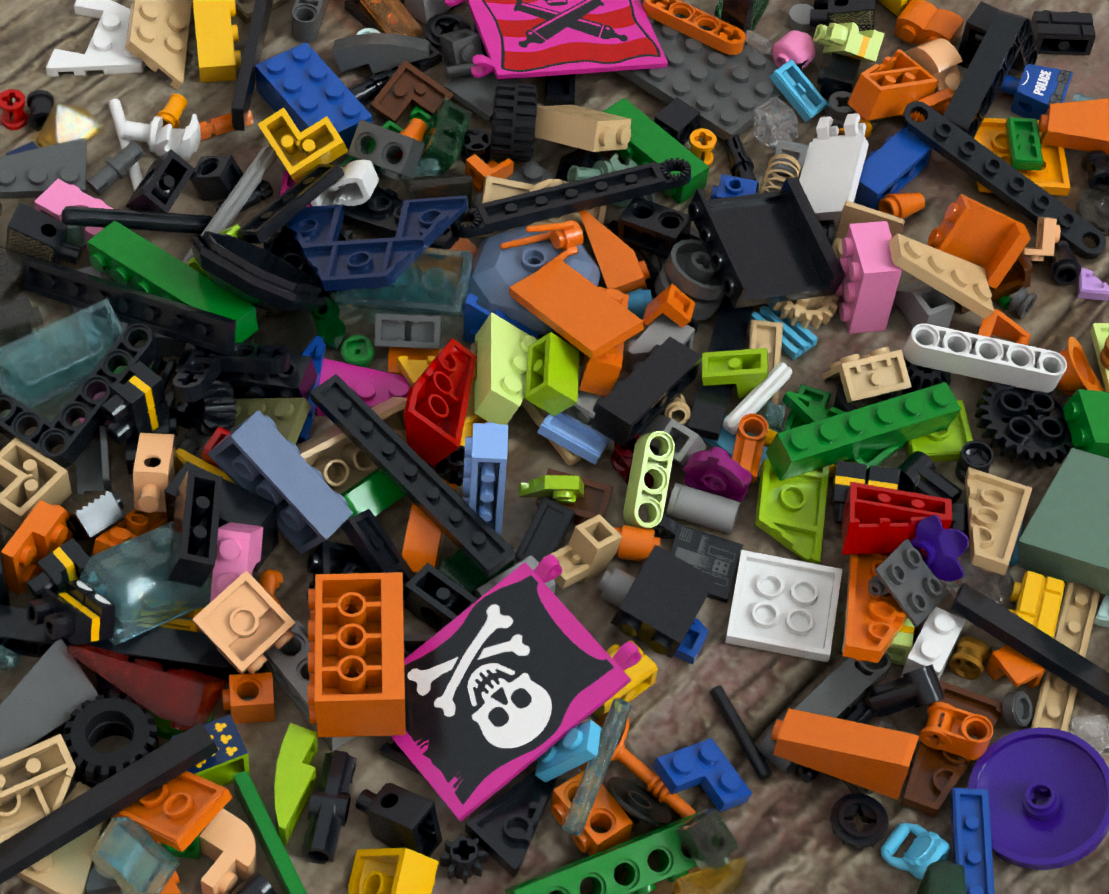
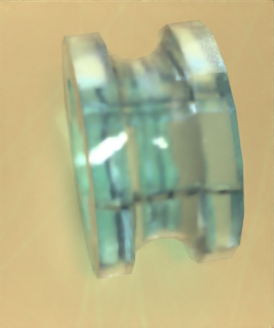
M773 401L767 402L764 418L768 423V428L774 427L777 432H781L785 414V403L780 402L779 405H774Z

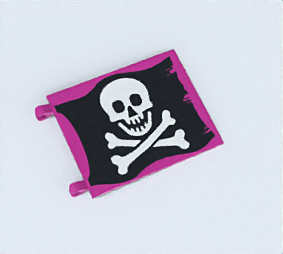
M552 554L544 557L534 571L526 562L521 564L404 659L406 735H392L391 738L460 822L561 740L572 728L579 725L630 683L631 679L623 670L634 666L641 660L638 647L631 641L623 644L613 658H611L547 587L546 582L555 579L562 573L559 561Z

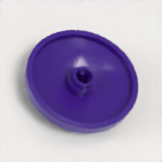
M1040 727L1013 732L993 743L978 759L971 772L967 788L988 789L992 852L1013 865L1034 870L1057 869L1071 865L1095 850L1109 831V768L1101 755L1089 743L1074 734L1059 729Z

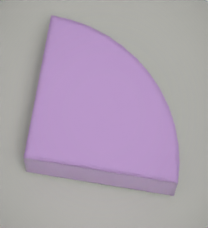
M1081 268V273L1077 279V298L1109 301L1108 284L1106 282L1103 283L1094 276L1093 271Z

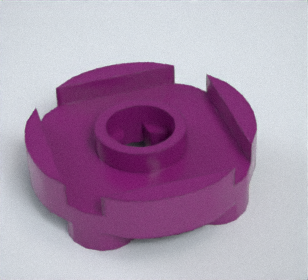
M712 447L710 451L693 453L683 469V472H686L684 481L688 487L738 502L743 501L752 480V474L742 468L736 461L729 458L728 453L720 447Z

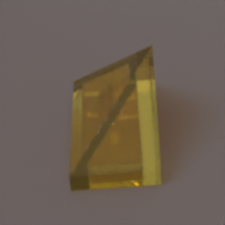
M56 103L37 136L36 143L40 147H45L84 137L88 140L103 130L104 127L101 122L85 109Z

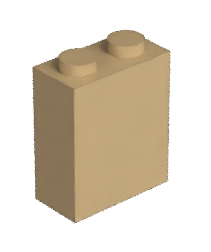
M576 105L537 106L535 137L591 152L627 149L631 138V119Z

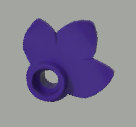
M937 515L922 519L916 527V537L910 543L919 551L923 561L936 578L943 581H954L962 578L965 574L957 557L961 556L967 549L969 544L968 536L958 529H943L941 520ZM921 547L926 551L928 557L922 554Z

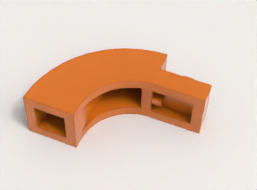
M443 479L456 492L457 484L448 483L447 480ZM412 503L402 557L411 570L418 573L427 563L437 568L444 533L414 503Z

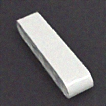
M924 323L918 324L912 329L903 349L906 360L917 366L1045 393L1051 392L1056 388L1067 368L1065 358L1055 351Z

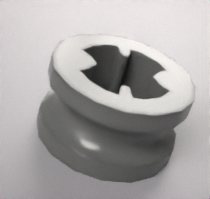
M1025 287L1020 288L1012 298L1008 311L1011 313L1016 311L1018 317L1023 319L1033 307L1037 295L1034 293L1028 294Z

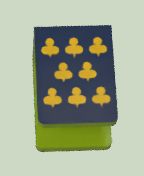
M231 714L204 724L205 729L219 751L187 771L220 786L234 783L233 775L246 771L250 776L248 751ZM180 734L171 737V740L179 736Z

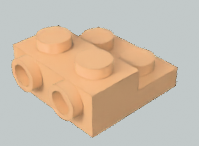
M247 570L192 619L195 625L217 647V650L241 675L247 670L253 675L268 661L264 654L273 646L280 650L295 636L291 630L295 627L296 622Z

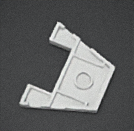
M76 0L74 4L75 14L99 18L100 21L85 54L54 49L46 66L47 76L56 77L59 76L58 72L72 71L74 76L85 75L87 71L103 70L104 74L143 72L146 65L145 62L135 57L125 48L130 9L112 0Z

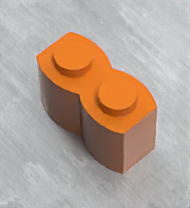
M911 0L897 18L894 34L903 41L916 45H921L938 38L945 39L954 45L961 35L964 19L949 10L937 9L933 4L925 0Z

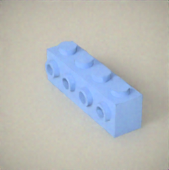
M492 422L484 424L473 423L472 437H465L462 499L501 537L507 468L508 425Z

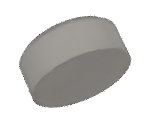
M808 4L794 5L789 11V25L797 31L805 32L812 30L814 27H810V10L815 8Z

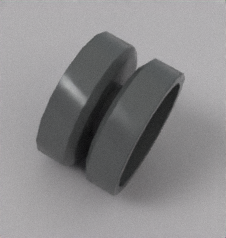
M694 239L681 240L673 246L654 282L657 296L669 285L674 284L696 303L692 314V319L704 320L713 316L725 296L723 284L717 271L712 267L711 258L706 247L702 245L701 241Z

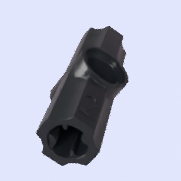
M334 750L331 753H325L318 786L313 788L308 809L309 824L302 846V857L309 859L312 863L325 864L327 862H334L341 827L345 826L351 802L350 788L356 770V758L344 751Z

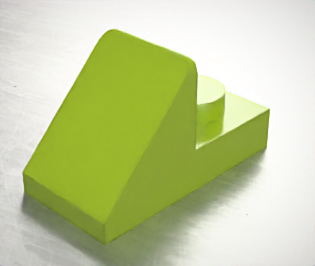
M767 348L702 353L703 386L736 384L738 398L741 399L768 377Z

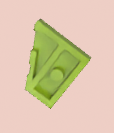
M544 475L537 479L529 480V483H519V497H546L556 499L555 502L573 504L576 503V498H584V483L580 476Z

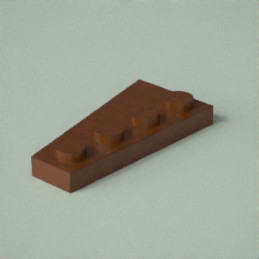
M939 681L945 698L935 702L948 703L955 708L982 715L992 723L993 727L1003 714L1002 702L947 682ZM969 735L971 738L979 740L978 737ZM920 741L900 804L935 817L949 796L952 787H955L972 760L950 752L930 748Z

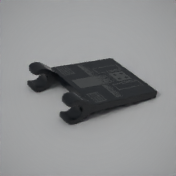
M663 515L661 522L652 528L655 530L654 536L674 538L670 553L716 579L707 597L727 603L743 544L680 525L670 517ZM647 558L643 559L640 569L642 568Z

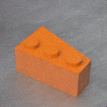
M898 49L893 57L887 56L882 64L878 65L876 63L860 74L847 104L860 115V118L867 121L903 114L909 103L933 94L939 81L901 49Z

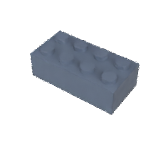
M259 410L236 426L207 453L236 485L276 503L278 530L301 555L326 541L353 514L345 498L338 492H334L327 485L322 473L317 468L310 466L301 456L298 447L293 442L286 440L277 430L275 422L269 416L263 415Z

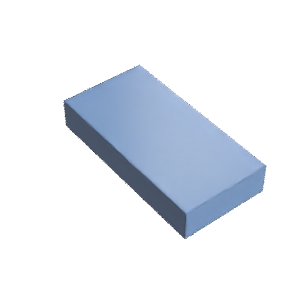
M564 412L556 416L548 413L537 431L540 435L594 465L610 441L602 433Z

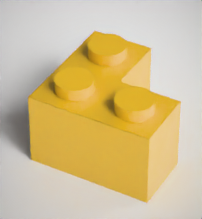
M284 107L258 123L261 131L295 183L317 165L329 164L348 152L344 141L327 116L301 133Z

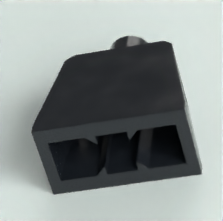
M386 783L377 794L365 789L358 796L355 804L356 809L367 814L372 835L389 848H408L430 857L443 841L433 801L393 783Z

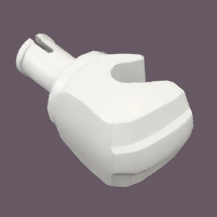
M196 114L192 115L190 124L185 129H172L171 124L163 127V120L160 116H155L150 124L127 121L126 119H123L121 124V139L147 142L149 151L156 153L160 157L172 149L187 161L197 151L201 141L200 124Z

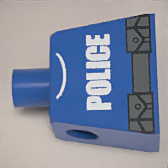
M1028 64L1025 65L1021 79L1006 75L999 91L1014 95L1011 106L1013 113L1024 118L1039 120L1041 114H1046L1050 104L1064 102L1073 72Z

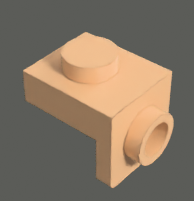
M1038 217L1036 246L1025 247L1021 253L1027 255L1031 261H1044V256H1054L1055 243H1059L1061 232L1060 225L1056 224L1057 219Z

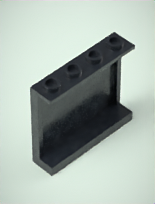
M797 177L786 178L781 190L777 192L706 200L702 189L696 190L688 206L689 218L691 221H694L699 232L700 241L707 249L712 267L717 271L723 284V291L729 297L733 308L835 295L845 277V272Z

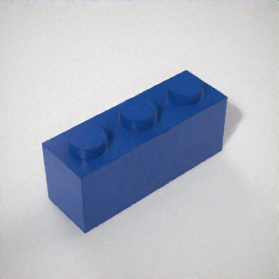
M905 127L896 135L891 134L880 149L871 151L867 156L854 202L878 211L879 201L886 194L898 193L928 166L932 148L920 140L918 135L908 131Z

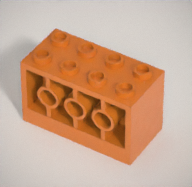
M403 572L315 574V588L308 589V607L310 610L308 641L310 642V651H308L309 683L307 685V699L310 724H317L318 738L406 735Z

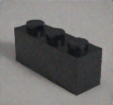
M188 469L176 492L168 570L169 581L202 588L212 572L216 559L223 477Z

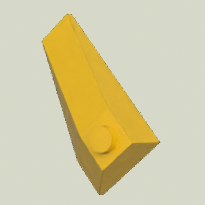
M408 848L357 849L348 884V894H431L439 861Z

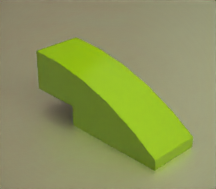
M291 722L280 748L274 782L277 832L285 846H287L311 797L313 788L317 785L316 767L311 766L318 751L317 732Z

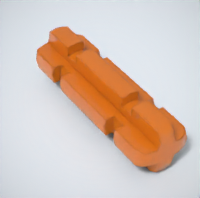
M250 109L248 113L246 127L251 126L254 123L253 115ZM231 113L211 118L209 123L206 120L199 122L201 141L211 138L212 134L216 137L235 131L232 127Z

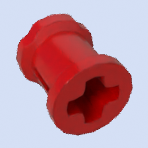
M8 89L0 93V109L3 112L1 114V124L9 130H19L28 123V113L24 111L25 95L19 90Z

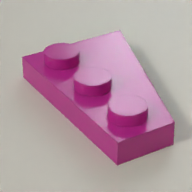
M323 359L319 385L337 374L370 408L394 396L403 398L408 396L411 387L404 376ZM317 407V416H326Z

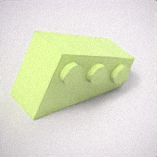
M492 312L475 335V344H477L475 367H477V379L474 382V414L488 422L507 425L520 407L525 396L528 346L536 342L537 339Z

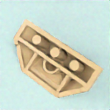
M61 734L0 760V843L62 806L76 766Z

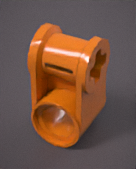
M932 702L928 705L927 715L929 717L927 724L919 734V739L923 744L969 760L979 759L985 753L993 735L992 723L986 717L955 708L944 702ZM969 735H974L978 737L979 740L973 739Z

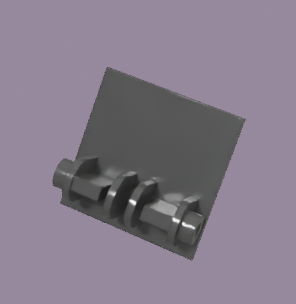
M908 538L874 570L877 575L868 582V590L873 596H884L890 592L914 627H917L948 595L939 579L934 576L923 561L919 551L913 547Z

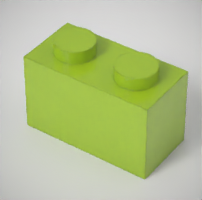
M552 332L529 345L525 399L553 416L576 404L578 398L580 350Z

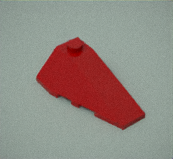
M453 338L446 343L409 389L404 410L407 444L432 466H435L460 447L477 359L475 354Z

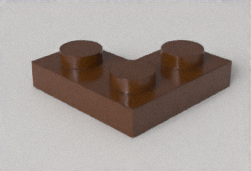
M404 60L371 102L369 109L386 121L390 120L396 124L412 104L415 107H420L437 120L453 99L454 94Z

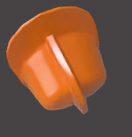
M1069 337L1067 348L1059 352L1065 358L1067 368L1057 385L1058 389L1072 396L1078 389L1105 392L1099 379L1090 367L1082 346L1076 338Z

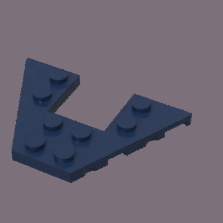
M466 196L404 200L396 236L393 238L338 241L344 219L342 204L305 207L285 225L324 291H347L349 289L363 288L378 289L389 287L468 208Z

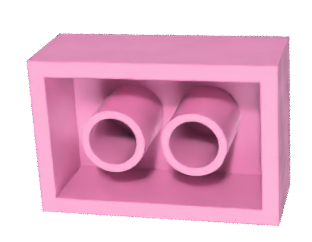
M887 221L849 224L847 236L842 239L843 253L842 257L838 258L845 272V277L835 295L839 297L840 320L846 323L849 334L886 330L902 272L900 267L892 263L889 240L892 239Z

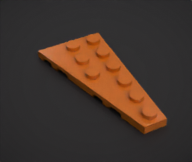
M922 552L924 556L928 557L926 552ZM891 553L850 554L842 653L844 657L853 658L857 661L878 663L908 619L890 592L884 596H873L868 590L869 580L877 575L874 570Z

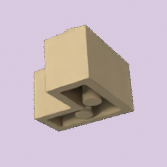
M15 437L0 451V485L5 488L0 493V523L14 532L18 530L39 500L50 505H61L72 494L68 471Z

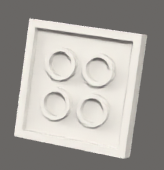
M741 550L725 643L828 663L831 654L843 569Z

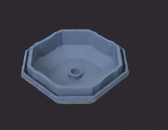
M521 225L481 240L462 285L467 296L468 293L474 294L478 297L476 304L489 312L498 309L510 319L522 323L539 335L545 336L550 332H556L510 297L509 287L538 271L564 250L555 249L550 239L507 249L500 248L501 243L550 231L526 232L527 226ZM581 244L577 246L578 254L569 256L563 261L598 287L602 276L600 267L584 245Z

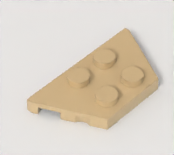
M134 0L130 6L125 48L135 57L142 59L146 66L155 73L158 69L164 72L173 80L170 85L179 90L184 81L192 0Z

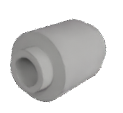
M617 567L613 573L606 570L597 586L598 589L602 590L600 598L619 608L635 577Z

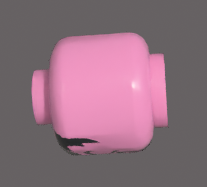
M792 30L785 34L772 48L775 65L781 67L792 59L801 71L813 61L816 53L812 37L805 32Z

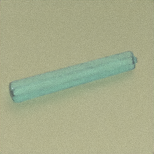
M615 698L612 702L600 732L597 757L588 762L563 824V830L571 835L580 836L631 711L632 706L627 701Z

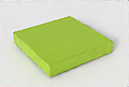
M957 400L961 410L947 429L906 442L908 456L913 452L919 451L929 456L933 462L959 460L964 444L973 441L963 400Z

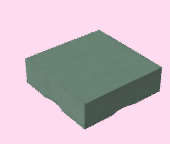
M1074 448L1070 450L1018 540L1020 568L1063 580L1064 582L1083 584L1102 594L1109 595V458Z

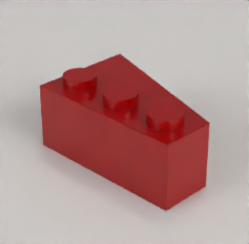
M850 482L842 514L841 555L892 553L905 539L908 538L909 541L914 539L918 523L932 515H937L940 518L943 529L950 528L952 522V499Z

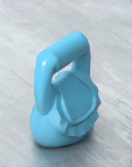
M905 822L897 824L881 846L880 851L882 858L890 866L899 870L909 871L917 879L930 881L937 876L944 866L950 853V845L940 838L937 833L928 832L917 824ZM909 833L917 836V838H914L908 851L904 852L902 858L893 857Z

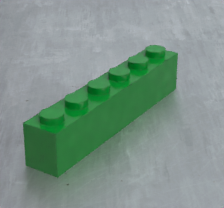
M113 221L87 241L91 265L97 271H103L114 278L118 284L236 320L235 343H243L258 330L255 306L216 285L210 278L117 221Z
M944 382L777 433L765 453L779 480L782 481L833 465L836 461L849 460L945 430L953 422L961 408L948 384Z

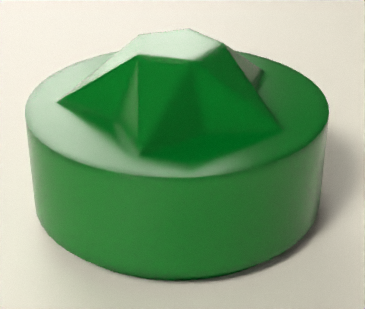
M363 335L348 337L341 346L343 361L347 364L367 367L374 359L372 342Z

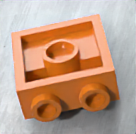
M39 500L1 551L10 591L22 595L27 588L26 581L40 573L37 562L72 539L73 533L66 524L70 515L60 505H50Z

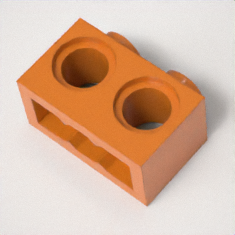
M589 767L553 789L551 812L560 825L565 824L572 832L576 846L583 853L588 852L589 855H592L630 839L633 821ZM578 799L585 802V804L578 806L570 801ZM603 827L607 832L597 833L592 828Z

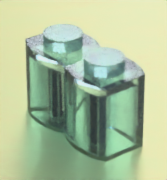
M113 817L89 853L90 858L96 864L95 869L97 872L108 879H115L122 888V894H160L179 866V862L168 850L155 842L143 827L129 817Z

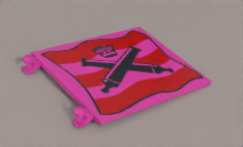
M444 0L447 6H456L467 1L488 56H473L472 62L477 67L472 66L470 70L476 78L486 76L494 72L496 79L499 80L667 68L668 65L640 0Z

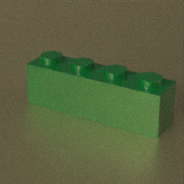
M623 98L603 111L631 119V138L627 149L614 150L624 161L630 158L638 166L652 162L658 164L665 162L667 159L670 161V158L674 160L676 158H679V160L685 159V162H689L691 165L690 182L684 186L663 191L666 196L671 197L681 205L694 196L697 189H704L706 187L709 166L628 100ZM679 171L670 172L671 175L675 173V176H677V173L680 175Z

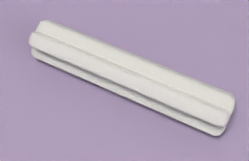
M784 362L778 363L768 373V377L756 386L724 419L722 423L723 429L729 434L735 435L741 418L750 413L756 414L789 380L793 372L792 369Z

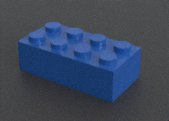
M307 42L255 65L256 91L275 113L284 107L300 133L327 116L349 151L359 120L361 119L373 124V116Z

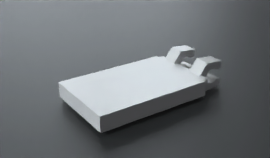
M858 113L847 114L843 125L845 135L839 136L838 126H831L833 123L832 117H820L816 127L818 138H813V142L809 143L799 182L819 221L841 219L845 202L854 203L869 146L868 141L864 137L866 125L865 123H858L860 121Z

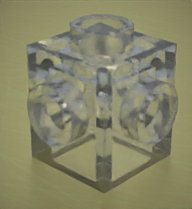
M777 96L752 111L755 126L753 132L759 143L767 145L774 152L776 151L779 139L793 141L798 138L797 116L794 110Z

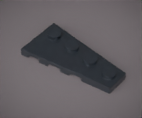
M377 183L370 199L365 203L356 206H342L344 211L342 223L385 238H393L396 236L403 200L398 198L397 192L390 188L384 190ZM449 226L425 251L444 256L460 238L451 232V227Z

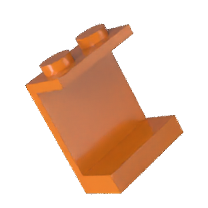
M960 194L956 202H952L946 209L944 220L940 226L934 228L930 233L927 245L984 267L988 285L997 289L1031 238L1025 224Z

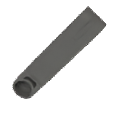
M885 652L878 663L848 658L813 690L795 710L842 719L858 702H863L870 694L869 689L875 687L885 678L891 666L890 656ZM771 731L760 744L758 751L787 775L798 764L773 755L776 741L770 739Z

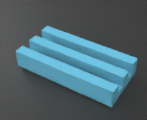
M792 59L769 76L805 122H808L828 106L826 100Z
M770 303L768 307L764 305L760 308L759 313L756 311L752 313L750 322L751 319L766 321V318L771 322L783 323L781 350L793 360L817 344L818 337L810 330L803 329L801 323L797 322L794 326H791L790 318L780 319L779 317L782 312L781 310L776 311L772 309L774 303ZM788 337V338H789L792 342H794L799 348H796V347H795L790 341H788L786 338Z

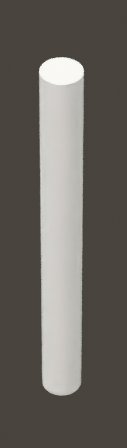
M112 99L108 105L121 149L123 150L131 140L120 138L121 124L125 116L120 100ZM138 162L128 170L134 191L143 179Z

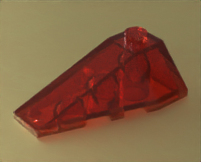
M87 644L69 645L67 651L159 718L170 720L171 727L187 731L200 722L203 725L206 724L227 682L225 679L186 668L164 671L162 670L161 662L153 660L135 659L134 663L129 662L130 656L127 654Z

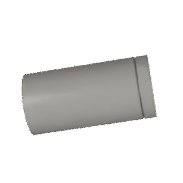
M675 483L666 515L732 534L741 502Z

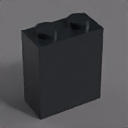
M655 545L614 615L611 624L618 627L623 634L635 637L646 643L654 652L662 655L665 654L672 658L683 642L716 579Z

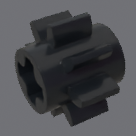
M460 445L457 450L436 464V473H444L445 480L458 486L463 484L465 447Z
M460 834L459 838L453 843L448 840L445 841L446 854L440 855V866H449L447 877L449 880L455 877L462 879L464 884H467L468 878H471L474 874L479 877L482 876L483 867L481 864L487 860V851H478L479 838L472 840Z

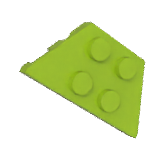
M765 459L760 469L755 525L805 562L819 564L821 562L829 466L780 481L769 459Z

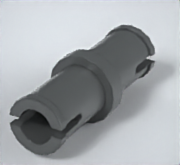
M131 140L114 158L109 157L105 160L106 165L88 179L86 183L94 193L101 196L117 179L126 177V171L146 155L145 152L135 141Z

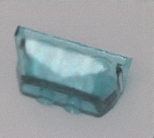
M427 248L389 287L349 289L347 291L337 290L335 302L338 306L463 317L473 255L471 251Z
M108 298L1 346L0 388L3 394L10 395L28 408H32L81 385L124 332Z
M173 522L93 555L80 576L81 582L96 590V593H100L115 604L114 637L109 638L114 646L210 603L212 572L202 588L168 580Z

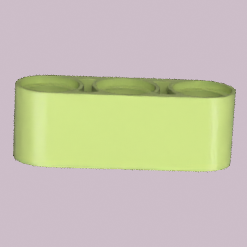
M655 431L640 436L636 441L623 510V518L628 526L652 528L657 526L662 520L675 450L673 438L667 432ZM652 439L656 440L659 444L657 456L650 450ZM646 472H649L654 479L651 489L644 483ZM641 505L648 512L645 522L638 516V510Z

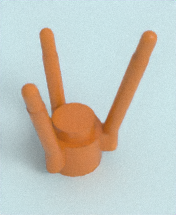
M569 220L563 223L527 226L526 232H551L501 243L500 248L507 249L550 239L555 249L564 251L540 268L542 269L557 259L563 261L569 256L578 254L577 246L583 243L584 236L580 225L576 221Z

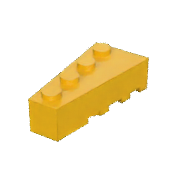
M192 0L200 83L236 80V69L241 66L240 50H234L233 44L239 42L237 24L231 25V17H236L235 0Z

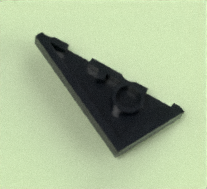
M535 770L465 823L464 831L473 840L479 838V845L513 878L520 870L558 777L545 783L535 776Z

